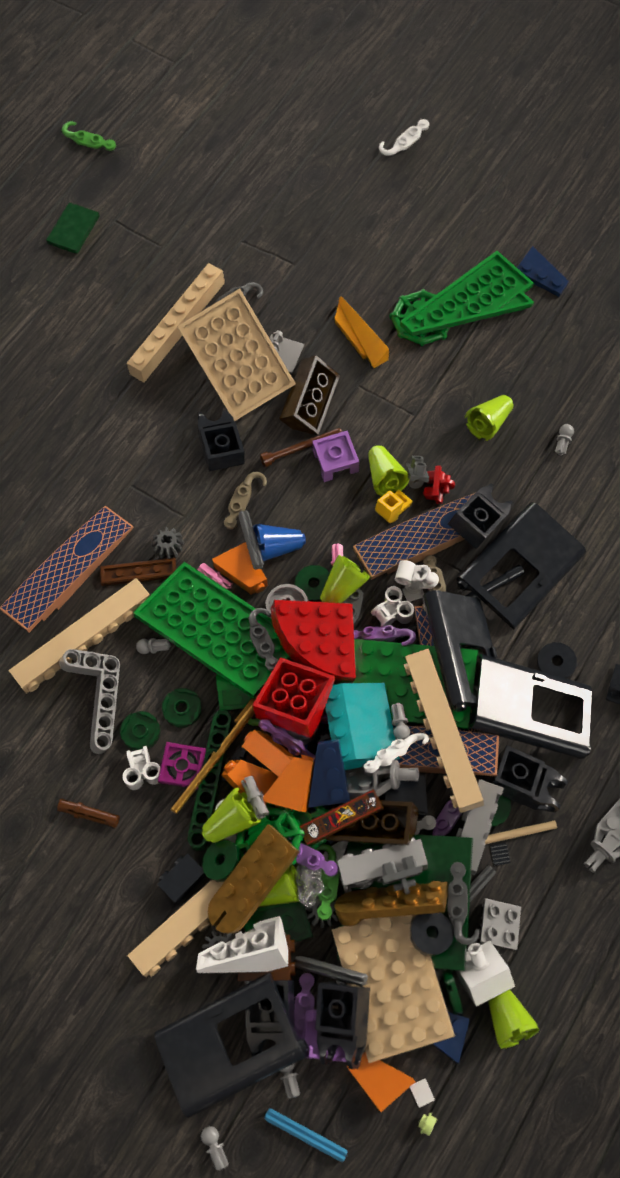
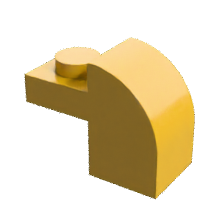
M400 490L395 493L388 491L377 500L375 511L386 521L393 523L403 511L411 506L413 501Z

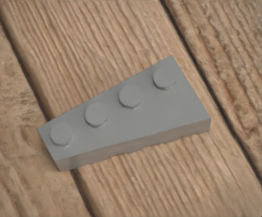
M480 779L478 786L484 800V806L464 812L461 819L465 821L463 829L458 828L456 837L473 838L471 874L473 875L477 872L486 844L485 841L491 829V822L498 807L497 803L504 789Z
M412 838L409 845L386 844L380 850L366 849L360 855L347 854L342 856L337 861L344 893L352 891L351 888L354 887L368 888L376 880L383 883L382 864L393 861L396 872L404 870L401 859L413 856L417 866H421L422 870L427 869L428 863L421 839L415 840V838Z

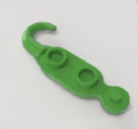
M67 122L62 127L64 136L71 138L79 145L95 149L104 147L108 151L116 148L114 140H104L100 135L82 130L78 132L68 131L67 128L71 125H76V122Z
M322 844L316 849L317 851L324 850L328 853L327 861L336 862V852L330 845ZM323 869L320 872L318 898L322 904L317 910V915L323 921L329 920L332 916L330 904L337 897L339 871L335 876L326 875Z

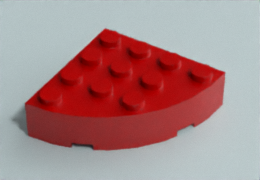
M274 600L271 607L272 624L275 633H277L281 641L280 644L295 663L335 676L334 684L336 685L353 683L356 679L353 604Z

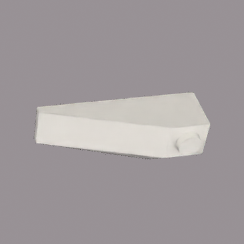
M280 916L260 921L253 925L254 929L244 934L242 931L235 934L236 938L227 943L221 941L198 953L196 971L198 973L268 972L287 967L288 946Z

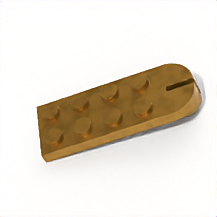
M268 824L209 903L208 918L211 924L217 926L216 929L220 932L233 934L240 931L300 853L272 825Z
M433 881L429 884L416 883V886L409 887L410 894L408 895L404 894L403 889L395 891L393 885L386 888L370 887L365 890L350 891L341 895L336 900V914L343 926L350 927L357 925L363 919L445 912L448 883Z

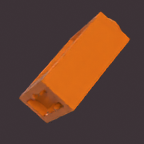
M254 730L249 732L244 738L245 742L242 747L278 777L295 757L281 744L274 742L272 737L266 732Z

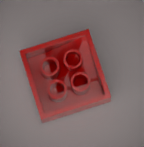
M280 657L252 705L256 718L260 720L267 719L273 725L311 738L321 720L335 681V676Z

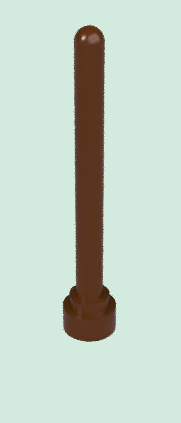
M334 429L274 453H268L267 451L259 454L264 468L271 466L276 459L313 446L312 441L341 433L342 429Z

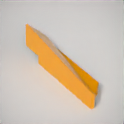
M341 296L335 315L336 325L363 360L368 358L373 368L388 361L389 348Z

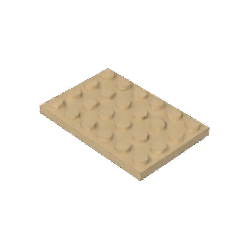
M241 289L236 290L177 326L223 404L233 416L234 421L296 384Z
M417 915L364 919L355 926H342L332 930L342 967L364 973L368 976L365 987H370L365 1051L369 1063L455 1037L431 956L419 952L410 940V925Z

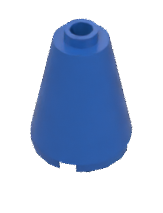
M255 524L253 526L263 561L302 549L306 543L305 534L301 530Z

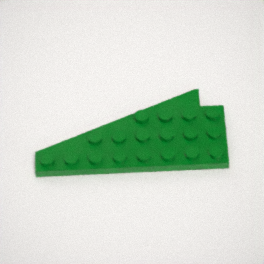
M495 251L402 319L399 325L410 336H416L531 308L534 301L525 292L533 287L534 282L502 254Z

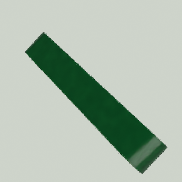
M220 710L214 714L203 766L210 759L213 751L216 753L221 744H214V740L218 737L225 739L232 730V719L227 711ZM222 718L228 720L225 725H219L218 721ZM227 750L198 786L188 833V842L195 851H202L208 845V841L204 837L203 842L199 845L193 844V839L196 836H203L202 826L204 824H198V818L205 815L209 819L215 812ZM214 776L216 780L214 783L208 784L206 783V778ZM204 796L212 797L208 804L201 802Z

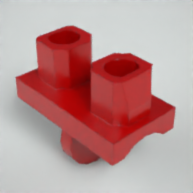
M441 465L435 466L433 471H427L429 475V482L427 483H433V487L424 488L425 498L435 500L437 504L443 503L444 493L448 494L449 490L455 488V482L450 480V475H446L441 471Z

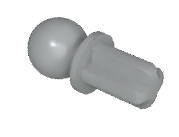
M564 424L560 427V435L557 436L558 443L555 452L559 455L566 454L568 444L572 441L570 437L574 434V428L570 424Z
M141 639L137 642L136 649L140 654H147L149 652L154 654L157 651L169 650L171 644L167 639Z
M396 703L391 706L393 715L392 725L396 726L394 736L397 739L404 740L410 736V729L405 725L408 723V719L405 718L403 705Z
M295 1063L280 1070V1072L284 1073L280 1080L284 1082L288 1098L300 1095L296 1079L298 1074L292 1072Z
M208 1126L203 1129L201 1140L210 1147V1150L206 1152L210 1153L214 1166L218 1171L227 1167L228 1161L222 1148L223 1143L218 1145L217 1142L219 1139L218 1130L215 1127Z

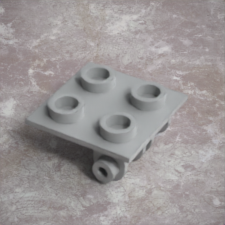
M277 330L271 334L270 340L289 373H293L304 344L283 338V333Z
M484 898V904H482L483 914L480 918L482 920V923H480L481 933L478 937L480 944L491 941L493 945L517 950L521 907Z

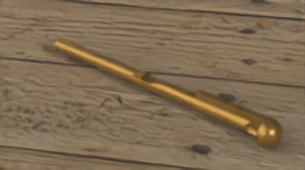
M252 698L234 722L237 724L224 739L219 750L216 753L213 751L210 759L170 809L172 812L177 814L255 714L252 705L256 698Z

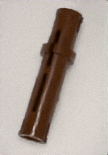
M63 798L60 799L57 806V811L74 815V818L79 819L81 817L113 828L117 827L120 815L85 806L82 802L74 803Z

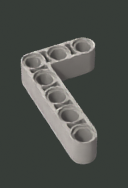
M69 649L60 658L59 665L62 670L97 676L90 748L94 753L102 754L111 746L113 739L120 662L118 658L112 655ZM66 657L72 658L74 664L68 663ZM86 660L91 661L94 667H89L86 664ZM105 663L112 665L113 670L107 669ZM103 682L109 683L111 689L105 688ZM101 701H106L109 708H104ZM99 720H104L107 727H102L99 724ZM97 739L103 740L105 747H100L97 744Z

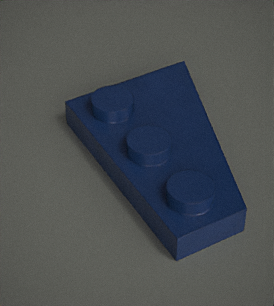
M533 246L517 267L536 286L557 297H560L568 286L569 281Z
M337 739L318 742L308 808L346 803L350 801L340 741Z
M448 1012L455 1037L433 1043V1045L450 1057L452 1061L459 1064L469 1018Z

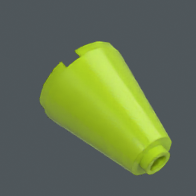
M501 395L469 409L465 415V419L467 418L468 420L467 428L478 439L485 438L484 441L492 439L514 407L512 399L506 395Z
M374 446L370 449L368 458L373 487L376 493L383 496L388 491H402L409 483L408 472L385 447Z
M339 554L320 599L322 602L343 603L369 580L370 575L365 570L361 573L360 566L343 555L341 557Z
M239 788L233 789L202 826V835L206 841L216 843L261 822V819L256 818L251 803L249 804L246 799L248 796L245 792L239 793Z
M293 864L287 868L260 906L293 903L303 900V892L299 893L298 887L302 886Z
M510 989L488 1000L497 1043L501 1049L518 1045V1041L524 1038L528 1040L539 1032L538 1024Z

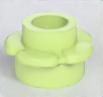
M429 1113L428 1116L423 1115L418 1125L421 1128V1134L430 1135L437 1121L435 1117L431 1116L432 1113Z

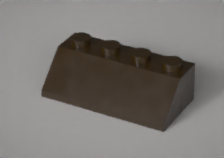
M316 355L302 359L294 379L296 384L290 389L280 420L292 429L319 435L340 375Z
M380 801L383 810L327 837L326 840L409 845L417 827L418 808L413 802ZM344 803L330 805V810Z

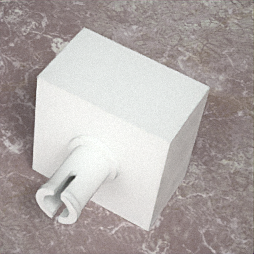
M491 941L482 945L474 943L468 947L465 971H456V974L476 1006L515 987L509 967Z

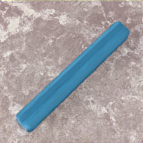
M268 1109L264 1119L340 1162L345 1160L347 1155L346 1149L277 1111Z

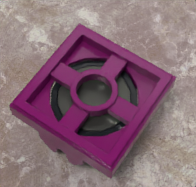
M166 742L158 783L187 788L203 767L206 748Z

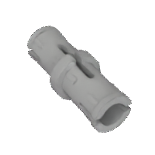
M253 776L244 778L241 783L248 796L246 799L249 804L251 803L256 818L263 819L269 815V811L263 801L264 796L262 792H259Z

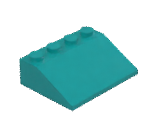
M341 683L332 686L325 706L331 740L339 739L345 770L363 767L368 761L375 760L378 751L388 748L396 740L385 683Z

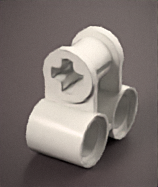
M402 560L399 562L395 581L405 585V591L411 594H420L422 589L434 588L438 584L439 577L431 572L427 565H415L413 562Z
M391 586L385 592V602L377 605L371 611V614L377 617L381 627L391 625L395 620L402 624H407L413 618L414 607L410 602L402 601V591L400 588ZM395 595L398 599L391 600L389 596ZM407 610L409 614L403 615L400 611Z
M147 746L132 752L130 750L126 751L130 768L126 769L123 773V781L126 786L131 790H138L142 787L145 779L149 784H158L160 766L155 762H151ZM151 770H158L156 776H148ZM132 775H137L138 779L135 782L130 783L128 781Z

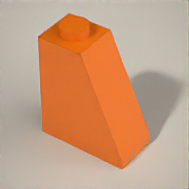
M246 542L212 559L215 570L251 595L255 592L260 593L264 591L268 586L267 578L262 569L255 570L253 568Z
M302 755L301 759L294 757L264 795L263 801L307 813L315 762H313L314 758Z
M243 760L229 761L224 766L225 771L221 774L234 789L239 788V793H246L241 781L248 776H253L259 792H262L263 796L278 778L273 772Z
M365 1052L362 1055L358 1069L348 1068L380 1112L415 1083L412 1077L380 1060L369 1063Z

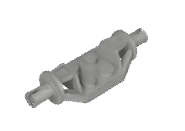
M392 760V763L388 766H379L373 773L365 772L364 767L345 770L350 799H354L372 789L376 791L379 797L391 788L398 789L400 781H418L419 779L417 767L400 768L398 760ZM390 777V779L381 783L382 779Z
M620 799L596 825L594 840L591 841V846L595 851L584 862L586 868L594 862L589 869L593 873H595L604 860L614 863L617 858H620Z

